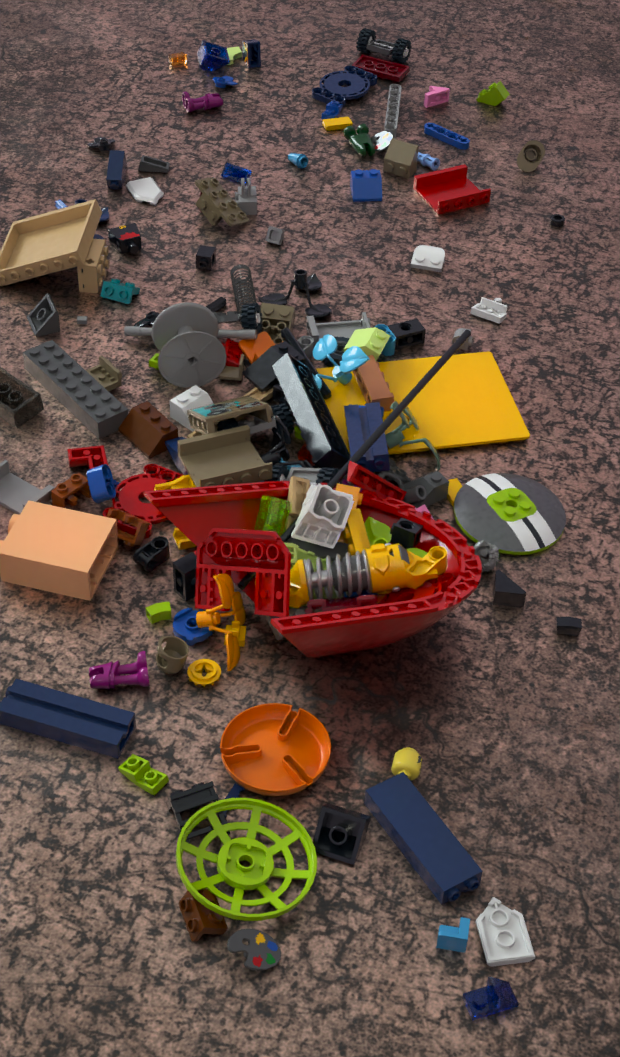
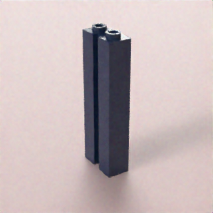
M380 402L365 403V408H359L358 404L344 406L350 458L383 423ZM385 432L361 457L357 464L371 472L390 470Z
M15 679L12 686L7 688L3 700L0 701V724L119 759L136 728L134 712L20 679Z
M404 772L365 790L364 804L441 905L458 899L461 891H474L479 887L483 871Z

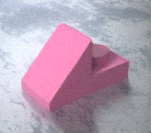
M429 86V92L425 93L424 106L429 108L448 102L450 89Z

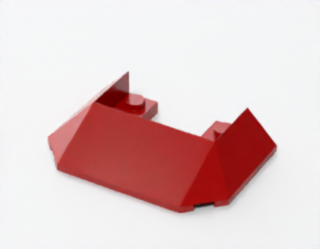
M212 528L208 533V538L197 547L195 608L212 609L222 604L218 584L213 578L215 575L228 574L231 577V570L256 572L254 614L276 617L289 616L291 553L277 532ZM222 608L218 611H230V609Z

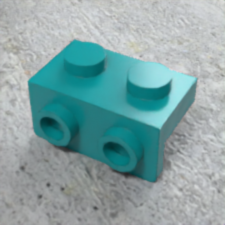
M111 278L110 281H103L101 297L131 304L132 295L139 294L140 288L135 287L134 283L126 282L123 284L120 283L121 280Z

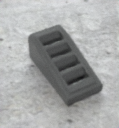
M142 155L138 171L168 173L170 163Z

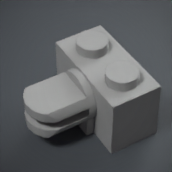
M241 178V186H238V192H235V201L246 215H257L256 187L251 186L250 178H247V186H245L244 178Z

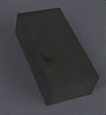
M0 367V417L18 429L44 410L41 395Z

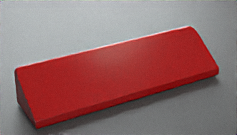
M349 461L347 481L363 490L375 492L379 498L386 499L391 497L403 501L407 493L406 491L359 464Z

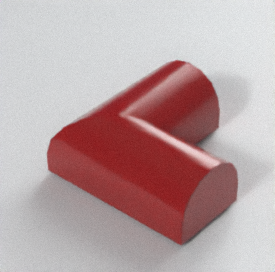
M104 445L67 449L70 468L89 466V469L103 464L108 465Z

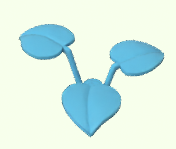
M327 334L314 346L313 357L318 361H322L327 357L335 366L332 370L333 377L322 374L312 375L319 390L322 387L321 378L333 380L334 382L338 380L342 384H347L352 379L350 372L362 366L370 358L361 348L352 346L343 353L339 366L330 356V354L337 350V340L332 335Z

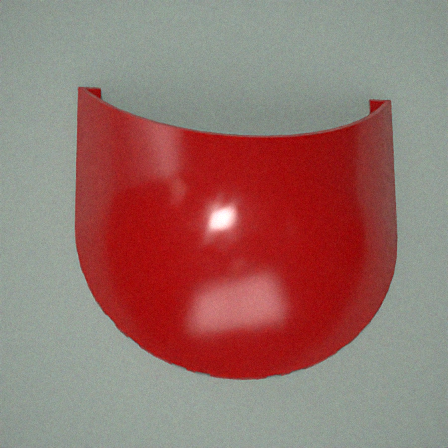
M268 481L144 491L143 495L198 547L201 542L208 538V533L212 528L276 531L281 536L290 481ZM362 490V492H359L363 494L361 505H357L356 509H360L364 523L368 517H372L386 524L391 529L393 523H397L401 518H405L423 525L420 542L415 548L428 553L432 547H444L447 551L448 568L445 572L453 573L456 580L447 587V591H440L419 599L272 618L270 623L308 658L373 649L406 639L444 618L476 590L480 583L482 564L479 555L474 553L475 548L468 546L467 539L445 521L432 519V514L426 511L422 514L416 511L415 506L391 497L386 499L379 498L375 492ZM231 570V578L237 585L248 572ZM255 577L242 590L254 603Z

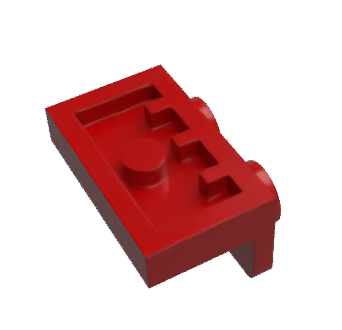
M227 338L225 343H222L227 357L225 365L239 367L241 354L244 353L238 346L239 343L230 338Z

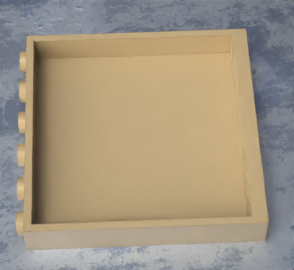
M94 199L13 222L0 251V286L84 265L102 215V210L97 200Z

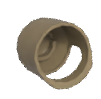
M175 636L161 637L158 641V653L155 659L157 667L160 671L167 674L180 672L186 663L189 653L188 644ZM167 642L166 646L162 649L161 644Z

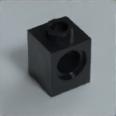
M200 245L196 254V269L211 271L216 261V247Z
M401 518L397 523H393L390 529V534H392L390 542L394 544L399 543L407 549L415 548L420 542L423 525Z

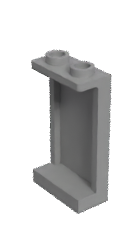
M362 312L361 320L315 323L314 316H307L306 330L308 336L314 339L315 346L324 335L329 334L333 337L351 338L355 330L371 328L370 318H367L366 312Z

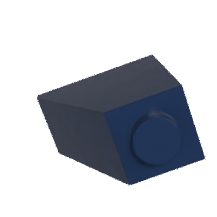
M110 150L106 178L107 186L111 189H123L127 173L125 151Z

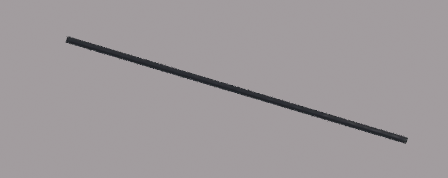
M465 330L331 479L327 485L332 490L348 473L349 461L357 463L468 339L471 335L469 330ZM297 518L280 536L283 542L286 543L291 537ZM248 572L237 586L244 590L254 579L256 572Z

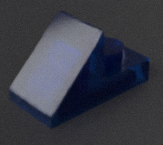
M488 977L486 987L463 993L462 997L472 1020L519 1005L509 982L494 977Z

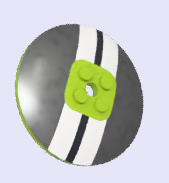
M486 474L468 481L458 491L453 506L455 520L467 537L475 543L484 540L498 547L499 553L528 555L546 550L560 539L566 525L565 510L557 496L539 482L515 474Z

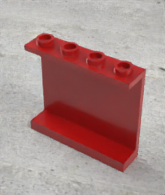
M465 164L414 176L413 189L438 215L490 203L491 189L479 190L467 178L468 167Z

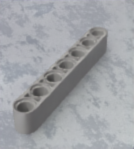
M392 84L389 87L384 131L390 132L395 139L397 136L402 89L399 84Z

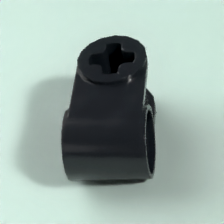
M163 536L153 538L149 543L136 550L133 555V561L143 565L147 572L153 571L170 557L168 539Z

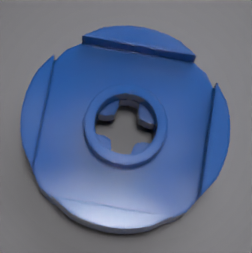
M193 608L179 611L174 616L173 621L174 635L184 640L189 646L202 642L213 634V630L209 631V627L199 628L197 626L196 614L199 611H193Z

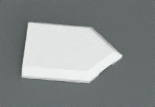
M151 177L129 181L126 184V188L137 202L142 203L146 201L150 202V205L156 206L158 200L164 196L163 191Z
M493 897L483 913L476 919V926L487 965L494 967L532 961L535 959V954L523 914L515 909H509L501 904L500 900Z

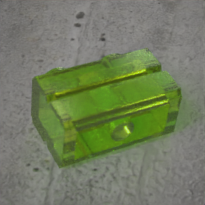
M262 495L254 530L276 531L281 536L286 531L285 522L290 512V501Z

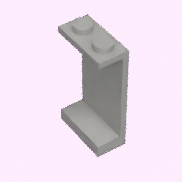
M7 460L0 463V504L20 515L28 500L52 505L51 490L55 487L49 484L40 490L10 473Z

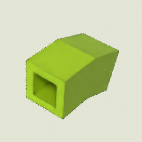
M161 602L145 607L146 617L151 624L161 620L172 619L170 602Z

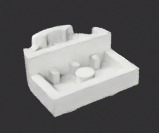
M417 246L412 257L411 268L442 272L443 264L445 263V251L440 247Z

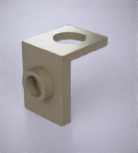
M241 354L239 367L225 366L219 375V379L242 381L244 354Z

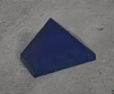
M226 162L221 176L241 183V178H244L245 185H247V178L250 177L252 171Z

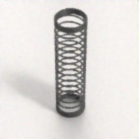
M239 264L231 269L230 275L237 312H242L243 305L241 304L257 302L251 271L248 266ZM238 269H246V270H248V271L240 270V271H237V272L234 274V272H235L236 270H238ZM243 271L248 273V274H246V273H240V274L236 275L238 272H243ZM242 274L248 275V277H247V276H240V277H238L237 279H235L237 276L242 275Z

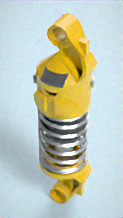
M378 543L371 545L370 548L363 549L362 554L358 550L356 555H350L347 552L346 556L342 559L337 553L336 560L333 562L331 557L327 555V570L323 569L321 559L317 557L316 572H314L309 558L307 560H297L290 570L289 606L300 608L306 605L307 601L313 599L312 589H314L317 599H323L322 587H324L326 597L331 600L333 595L332 585L339 599L342 597V592H346L347 596L350 597L353 592L360 596L362 591H366L369 594H389L392 591L398 592L403 588L416 589L426 580L438 578V575L447 570V551L444 547L435 546L421 558L406 550L399 543Z

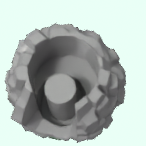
M484 540L477 542L474 546V553L479 555L482 572H488L494 569L497 562H499V549Z

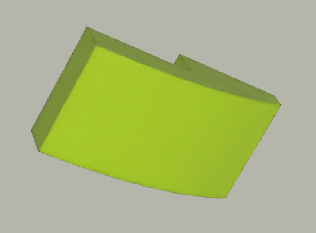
M134 754L118 767V770L126 778L154 796L169 782L166 774L151 768L148 760Z

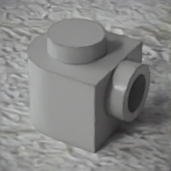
M457 329L452 339V345L465 330L471 332V329ZM470 335L459 349L468 351L469 346L472 347L473 337Z

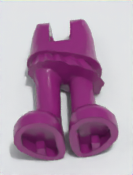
M187 91L182 92L183 106L187 113L202 108L210 110L223 105V100L218 93H208L200 98H190Z
M140 651L137 655V661L131 664L120 665L118 660L115 663L111 661L106 664L90 667V687L93 689L110 690L115 688V685L120 684L150 686L145 651Z

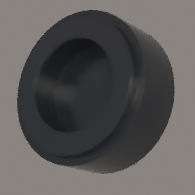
M554 214L550 217L549 223L552 226L561 227L565 223V217L560 214Z

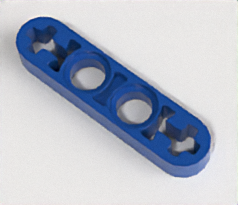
M426 123L424 125L425 134L461 150L469 148L470 140L435 123Z

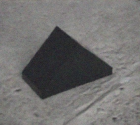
M497 570L494 580L493 605L522 608L525 603L526 591L503 572Z

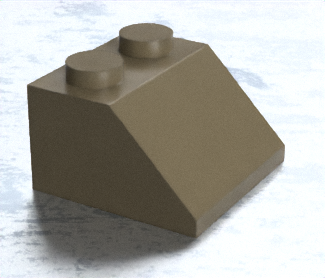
M392 138L384 157L383 171L409 179L417 170L419 146Z

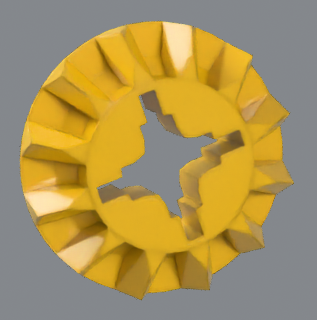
M199 659L189 665L187 675L189 681L194 682L195 686L199 684L203 685V687L206 684L213 686L215 681H219L221 668L213 660ZM203 669L207 673L205 677L202 676Z

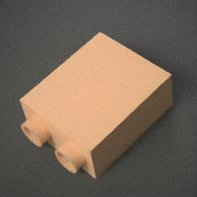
M28 500L20 515H12L8 525V535L5 540H0L1 581L91 601L119 548L117 519Z

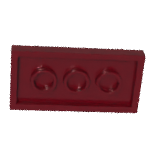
M361 55L352 64V66L373 73L381 79H388L393 82H400L410 71V66L366 55Z

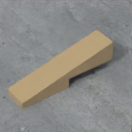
M296 476L290 478L282 534L301 512L302 504L307 496L306 493L310 488V480Z

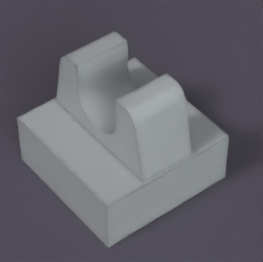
M269 226L265 241L281 245L285 230Z

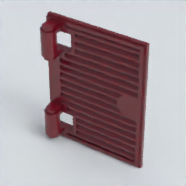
M389 594L341 597L340 599L332 598L331 600L328 598L312 599L307 601L308 608H306L305 612L313 613L316 609L325 612L382 604L389 597Z

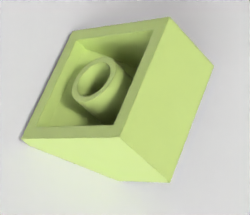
M377 327L355 330L343 352L352 346H358L367 356L373 355L377 361L390 335Z

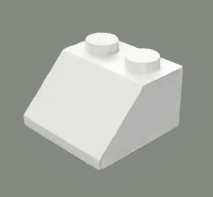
M195 385L170 400V417L193 432L195 430L190 428L187 410L214 403L206 391Z

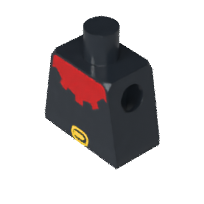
M136 223L108 229L109 243L121 254L128 252L136 254L142 248L141 235Z

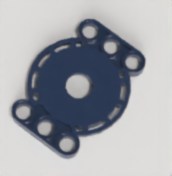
M346 66L344 71H335L321 78L320 87L312 89V98L325 104L337 101L345 107V100L362 97L369 91L370 86L376 85L377 75L355 66Z

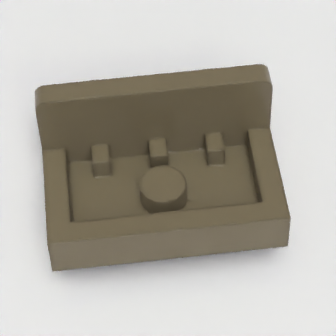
M103 356L99 357V365L86 370L107 391L122 386L121 371Z

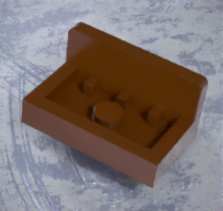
M208 889L198 891L207 900L220 906L217 897ZM187 890L179 901V908L192 942H197L203 934L224 935L228 929L224 916L206 908Z

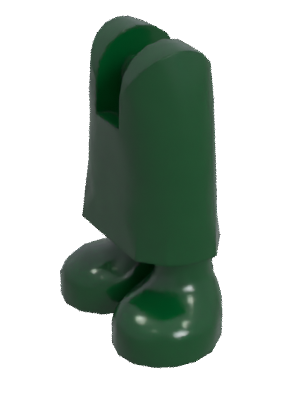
M366 124L359 125L357 130L353 126H347L344 129V137L361 157L366 156V151L369 156L375 154V148L368 134L369 128Z

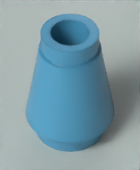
M290 153L288 155V160L298 168H305L308 165V158L305 154Z

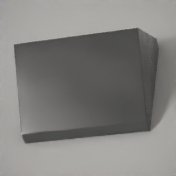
M47 293L27 316L31 328L37 337L60 332L59 313L50 294Z

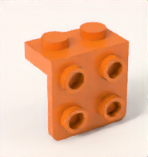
M265 331L257 334L256 340L243 339L238 344L251 364L271 346L275 345Z

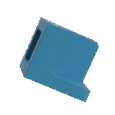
M461 917L459 928L440 925L436 948L465 953L470 919Z

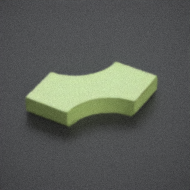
M239 46L226 48L224 54L217 55V60L221 66L234 64L235 59L242 57V51Z

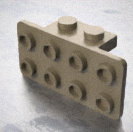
M210 177L195 181V185L202 192V195L195 204L213 226H217L222 218L231 227L248 223L249 219L246 214L238 207L237 203L229 196L228 192L220 185L216 178Z

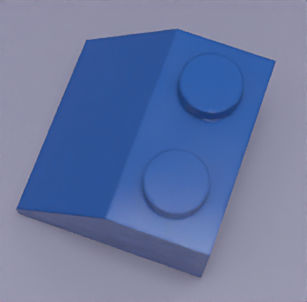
M358 169L351 171L350 189L353 202L382 201V177L380 170Z

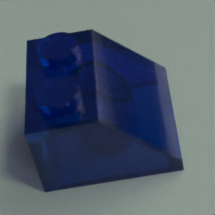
M202 40L197 52L200 68L213 71L229 64L230 60L226 47Z

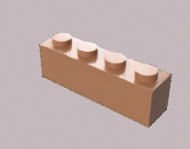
M368 355L370 360L353 370V374L366 403L380 402V407H384V412L391 411L390 407L394 402V395L389 391V384L384 380V373L380 371L379 362L375 360L373 355Z

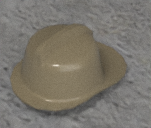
M537 140L527 142L517 156L518 167L524 172L534 171L545 155L544 145Z

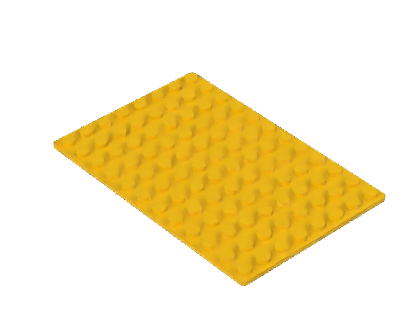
M489 351L452 355L407 406L416 419L419 430H416L412 424L409 429L406 428L402 431L405 436L403 442L426 438L435 449L526 440L530 438V433L493 354ZM442 356L379 362L380 371L384 373V380L389 384V391L393 393L394 401L400 404ZM334 367L316 369L319 374L333 377L332 370ZM353 371L350 372L352 379L347 384H342L338 380L334 382L333 380L322 378L332 395L330 398L324 399L349 454L344 406L349 404L365 405L366 403ZM393 409L384 412L383 421L392 413ZM405 414L409 423L410 418ZM400 416L385 430V435L402 424ZM424 442L407 444L401 447L398 444L391 449L387 445L389 455L431 450Z

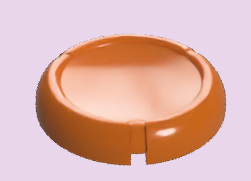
M268 703L248 708L235 716L228 723L222 734L220 751L223 765L235 782L253 793L275 797L298 793L314 784L324 773L328 765L331 742L324 725L314 715L302 708H299L298 712L293 711V705Z

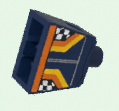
M255 39L243 40V60L247 67H261L260 41Z

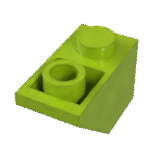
M501 81L497 84L494 82L488 87L489 89H483L479 92V97L476 100L477 102L496 106L510 94Z

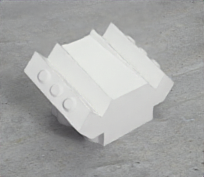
M320 483L318 485L311 484L295 523V528L291 533V538L333 549L346 526L354 503L353 495L332 490L328 485Z

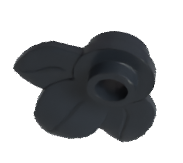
M97 137L93 143H88L87 146L91 148L98 147L100 151H106L110 149L112 143H115V139Z
M155 311L147 313L146 317L135 323L134 326L144 327L147 324L152 326L159 313Z

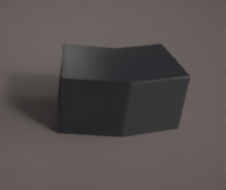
M556 617L557 635L579 636L582 629V619Z

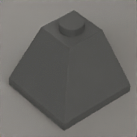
M435 471L403 483L405 490L418 485L425 487L427 492L426 498L410 503L418 508L424 504L426 507L447 498L449 481L439 471Z

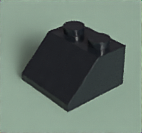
M330 803L323 805L313 838L316 853L355 865L366 838L371 816Z

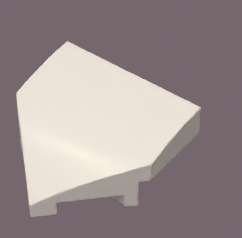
M481 297V302L471 308L470 314L500 324L507 316L508 306L502 304L501 298H495L492 301Z

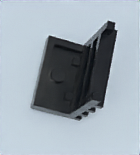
M213 781L206 784L201 782L193 785L191 789L185 791L178 790L171 793L166 801L168 811L173 810L181 832L188 819L182 821L180 813L219 801V797L215 792ZM223 811L216 813L222 825L228 823L225 820ZM208 826L191 832L186 842L190 844L189 839L209 833L214 830L213 827Z

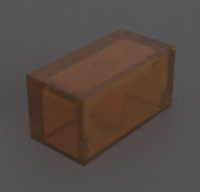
M184 52L168 55L169 63L172 66L187 63V55Z

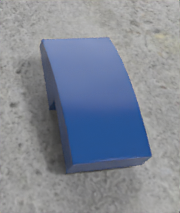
M337 101L329 102L326 105V111L322 113L321 119L338 118L343 104H339Z

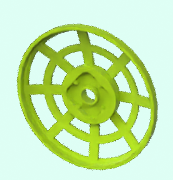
M229 798L206 805L188 819L177 841L176 865L186 889L206 908L231 919L263 921L288 913L304 900L312 888L315 879L317 855L312 839L304 826L284 809L258 799ZM232 809L252 810L250 822H233L224 825L221 824L216 813ZM261 812L280 820L293 832L281 839L272 830L258 825ZM208 818L214 830L204 837L199 848L187 843L186 839L193 828L202 820ZM248 830L246 837L232 840L226 832ZM256 833L266 836L275 844L267 848L263 843L255 840ZM216 837L223 844L219 854L206 851L210 842ZM298 839L303 844L307 854L308 870H294L293 856L288 846ZM183 851L196 856V867L201 880L190 883L183 868ZM282 852L287 869L274 868L273 856ZM203 859L216 863L218 874L207 877L203 866ZM245 860L248 861L251 864V866L244 867L239 862ZM270 877L285 878L282 885L274 893L265 885ZM292 879H307L300 895L292 903L286 905L279 899L288 889ZM225 882L235 888L233 897L222 893L215 885ZM207 888L218 898L231 903L230 910L210 902L198 891ZM257 889L264 897L256 900H242L244 890ZM270 903L277 909L276 911L261 914L240 913L241 906H260Z

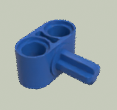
M103 464L87 471L89 489L95 503L98 504L116 497L115 488L119 482L113 480L112 472L108 465Z

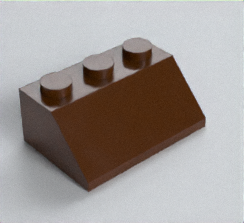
M148 401L133 407L118 428L119 432L148 459L168 450L165 441L178 438V428Z

